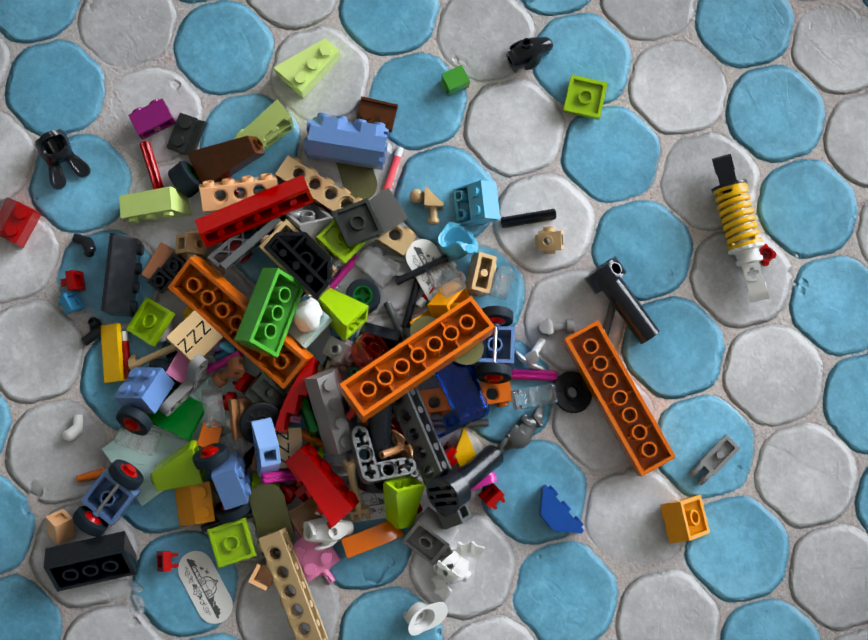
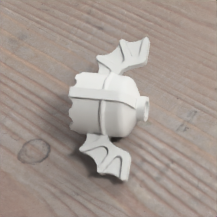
M474 541L469 544L458 542L456 549L449 545L447 550L443 552L442 557L433 565L434 571L437 573L436 576L431 578L436 585L434 593L439 594L443 602L452 593L446 581L450 584H455L461 580L466 582L471 572L468 570L469 559L465 556L479 558L485 549L484 546H478Z

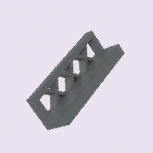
M278 217L269 221L264 227L257 226L250 229L255 231V234L250 239H244V232L229 238L211 253L207 259L222 275H225L260 245V241L266 235L270 236L275 231L274 227L282 220ZM232 242L241 243L237 250L230 251V244ZM218 254H226L227 258L220 264L214 259Z

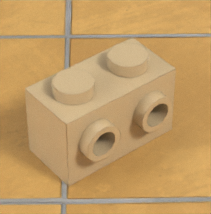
M482 252L472 255L466 280V288L469 294L483 297L490 293L493 274L496 271V256Z

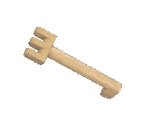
M171 344L138 360L134 354L128 359V367L130 370L134 367H141L152 362L154 359H159L175 351L178 352V350Z
M351 458L349 462H347V459L343 460L350 489L360 501L349 512L352 522H355V515L358 514V519L361 521L363 520V513H365L366 519H371L368 505L362 506L355 474V459Z

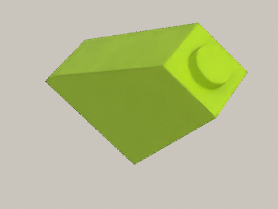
M329 288L318 299L321 309L333 320L329 325L345 341L368 319V305L332 288Z
M196 439L191 440L155 465L153 472L150 474L151 483L155 484L157 491L197 485L204 482L206 471L198 470L192 459L193 455L199 450Z
M413 476L384 481L383 492L386 520L393 524L395 528L403 529L413 526L425 484Z

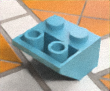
M479 180L453 189L456 221L461 226L486 224L500 220L496 182Z

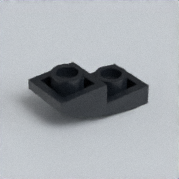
M173 252L163 266L158 267L147 283L160 294H164L169 289L167 287L187 261Z

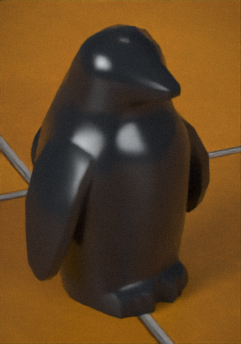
M533 37L515 42L509 47L510 51L506 54L509 66L515 73L521 68L531 70L537 67L541 58L552 50V40L548 37Z

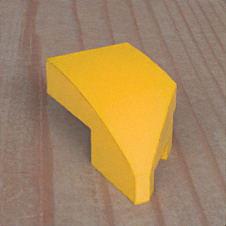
M462 428L460 437L454 445L457 451L455 457L459 467L476 455L466 429Z

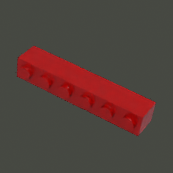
M300 175L195 220L199 235L207 248L309 205L314 200L303 175Z

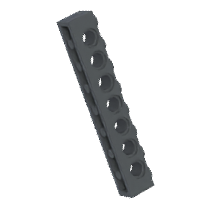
M416 386L392 403V410L397 417L400 429L407 443L412 446L416 466L427 488V484L441 471L452 469ZM467 504L451 515L443 514L436 509L444 530L463 524L472 518Z

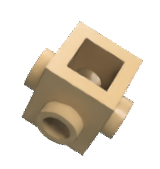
M554 226L543 227V230L538 231V235H535V245L538 246V251H544V254H555V250H563L564 230H555Z
M187 231V233L176 235L175 254L185 255L186 259L206 255L207 248L199 232Z

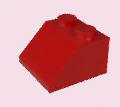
M7 197L0 209V237L24 248L41 214Z

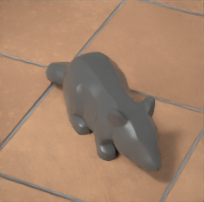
M542 406L535 408L529 418H527L526 414L521 416L518 420L520 422L519 426L517 424L514 425L503 441L497 446L501 453L509 449H522L530 443L537 427L543 426Z

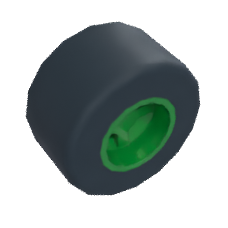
M357 279L346 290L347 296L369 306L368 314L376 310L380 304L381 295L379 288L369 279Z

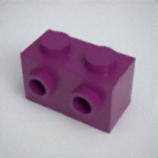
M163 98L160 100L155 99L143 108H136L128 115L142 140L176 124Z

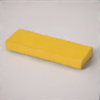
M121 324L101 325L104 383L125 381Z

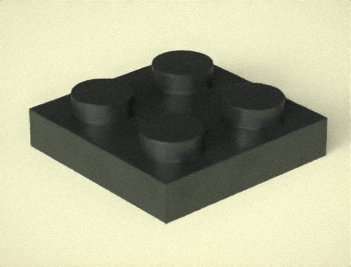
M368 198L332 211L334 221L347 248L383 235V230Z

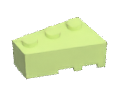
M324 38L273 67L276 76L302 98H305L341 58L340 52Z
M277 99L245 129L240 130L234 139L244 136L257 137L263 144V150H266L293 130L295 126L292 117Z
M173 187L119 196L120 218L132 224L140 223L142 220L152 221L163 218L191 216L190 198L184 196L178 189Z

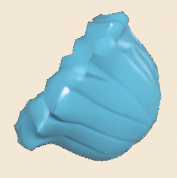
M449 222L437 238L441 251L452 259H460L467 254H476L478 251L476 238L473 237V234L468 229L461 226L460 223Z

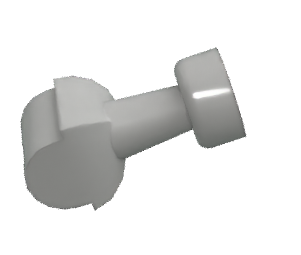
M547 318L538 325V332L541 335H546V337L558 331H566L567 334H574L575 331L573 318L566 319L565 323L553 322Z

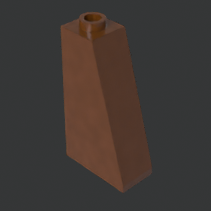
M254 136L240 137L187 153L201 184L208 180L222 182V179L229 178L265 154L261 140Z

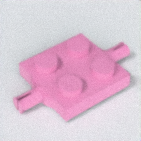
M293 528L299 538L293 544L307 582L323 575L329 585L333 583L336 579L329 570L341 560L334 547L315 550V547L322 543L308 542L304 539V536L300 538L295 528Z

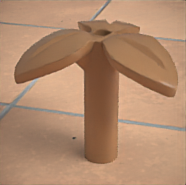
M392 430L391 434L397 445L380 451L379 457L381 459L390 457V460L405 457L406 454L407 457L412 458V446L410 444L405 445L406 438L400 432Z

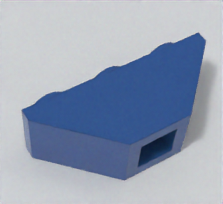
M543 485L540 495V517L553 531L582 534L584 532L582 529L584 524L577 516L573 518L569 513L570 507L565 501L560 502L556 497L558 493L551 485L549 487Z

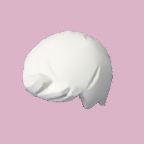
M311 296L299 302L293 321L301 332H310L319 326L320 316L323 315L319 302Z

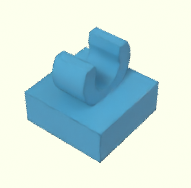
M76 291L63 293L58 297L60 300L58 305L63 306L65 309L63 315L79 312L85 308Z

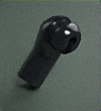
M75 233L72 242L82 245L86 257H93L96 251L93 239Z
M91 317L88 320L90 332L81 338L86 346L101 335L102 323L96 317Z

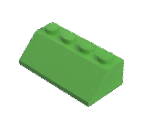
M262 268L234 340L249 349L278 358L304 287L296 279L279 268Z

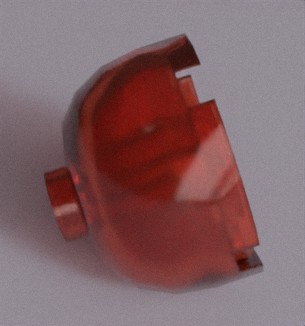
M365 332L360 335L351 348L353 362L360 369L389 351L381 337L378 335L372 336L370 335L371 332Z

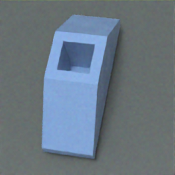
M271 417L251 421L258 476L261 477V474L266 472L279 471L281 465L280 449Z

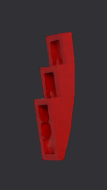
M312 357L293 383L280 410L275 426L276 432L287 435L291 416L299 417L303 398L310 399L304 379L317 374L320 364L318 359Z

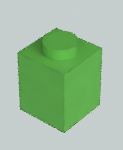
M462 65L441 74L440 86L444 92L447 91L449 96L468 88L470 85V80Z

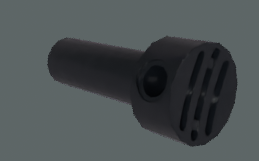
M614 256L589 273L584 279L595 294L601 291L604 292L640 344H643L657 335L660 330L621 278L627 271L617 257Z
M392 403L368 419V432L376 462L390 460V457L381 459L379 452L391 448ZM371 463L366 464L367 472L365 473V476H369L371 479L373 473H369L368 466ZM390 466L383 467V472L386 475H392L393 470ZM358 475V488L369 493H384V482L365 484Z
M493 445L486 446L456 471L446 469L437 474L428 482L426 488L427 496L432 506L439 512L447 515L454 514L470 500L471 489L503 463L504 458L501 451Z

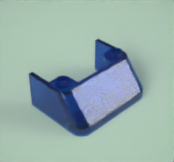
M453 361L434 374L452 409L443 416V425L446 431L438 434L439 439L489 414L490 406L470 365H462Z

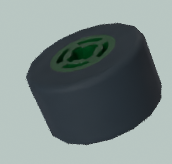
M180 161L168 171L171 182L184 196L191 198L200 191L199 184L201 182L195 169L186 161Z

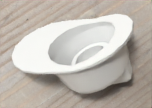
M423 602L414 603L403 613V618L408 624V632L416 636L436 627L446 618L448 607L443 602H436L430 605Z

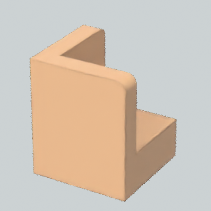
M64 509L45 516L47 534L57 545L75 537L73 519Z
M259 562L248 582L266 591L273 581V576L268 571L266 564Z

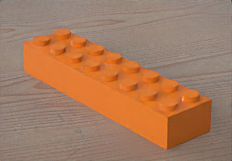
M200 256L189 257L167 287L283 389L292 386L305 365L312 357H315L289 333L286 335L278 358L249 349L236 342L234 339L250 300Z
M470 296L339 384V391L362 423H364L493 334L495 326L473 297Z
M599 320L564 338L562 342L637 476L642 477L676 458Z

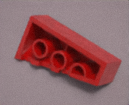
M309 442L285 461L298 483L305 485V493L308 498H313L317 503L318 507L316 510L320 515L324 514L328 522L326 525L329 529L334 527L360 502L356 494L347 488L343 479L335 474L330 464L322 459L317 449L310 445Z

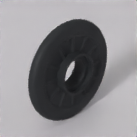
M573 371L562 373L553 384L552 394L554 401L563 411L579 413L585 410L591 403L592 394L580 373ZM570 387L576 389V397H571L568 394Z
M266 402L250 405L240 417L239 429L242 436L254 444L251 421L271 417L275 429L280 413L274 405Z

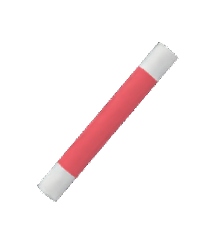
M396 147L382 191L388 187L391 190L402 156V147Z

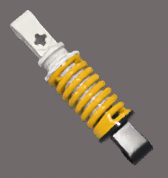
M731 153L713 158V166L720 185L712 188L711 192L714 196H717L715 203L719 204L717 210L720 212L719 217L725 232L724 237L727 239L728 255H735L737 260L736 266L742 267L750 303L769 299L767 285L764 282L759 263L763 260L759 248L765 244L761 237L757 238L756 236L760 234V230H753L758 227V223L752 222L756 220V216L750 215L754 213V209L749 208L752 206V202L747 200L751 197L749 194H745L749 190L748 182L746 179L737 180ZM751 269H754L755 272L759 273L756 274L755 279H752L751 276H747V274L750 273Z

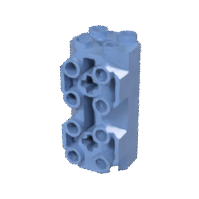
M318 113L317 117H313L312 120L308 119V138L304 139L303 149H305V154L308 158L383 170L388 148L386 139H389V129L385 128L386 124L381 122L367 123L363 119H355V123L347 122V117H329L326 113Z

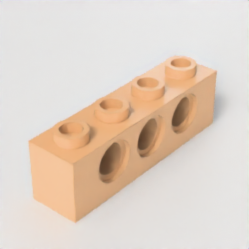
M264 173L260 175L261 177L254 178L248 175L238 180L225 178L222 179V182L204 181L202 182L203 184H199L203 212L220 210L260 193L253 191L257 185L263 186L262 191L278 185L276 175ZM237 188L244 189V192L240 195L234 193ZM222 190L225 194L222 197H216L215 192Z

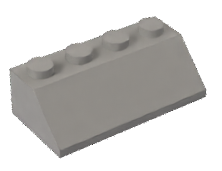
M338 366L305 378V385L325 452L327 454L339 455L352 449L349 435L355 428L353 418L349 420L345 416L349 408L346 399L339 391V384L342 382Z

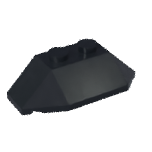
M307 232L276 233L264 246L316 300L331 285L333 257Z

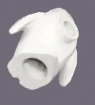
M324 514L320 515L322 516L320 518L305 521L303 524L304 539L308 542L322 543L315 547V550L329 548L342 538L351 535L354 531L352 521L343 519L329 529L326 525L328 520Z

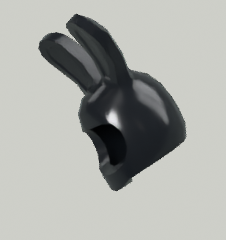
M63 130L48 131L35 141L36 150L48 165L49 180L54 189L61 190L66 185V179L60 166L65 161L77 176L83 178L90 174L91 169L89 165L73 153L68 137Z

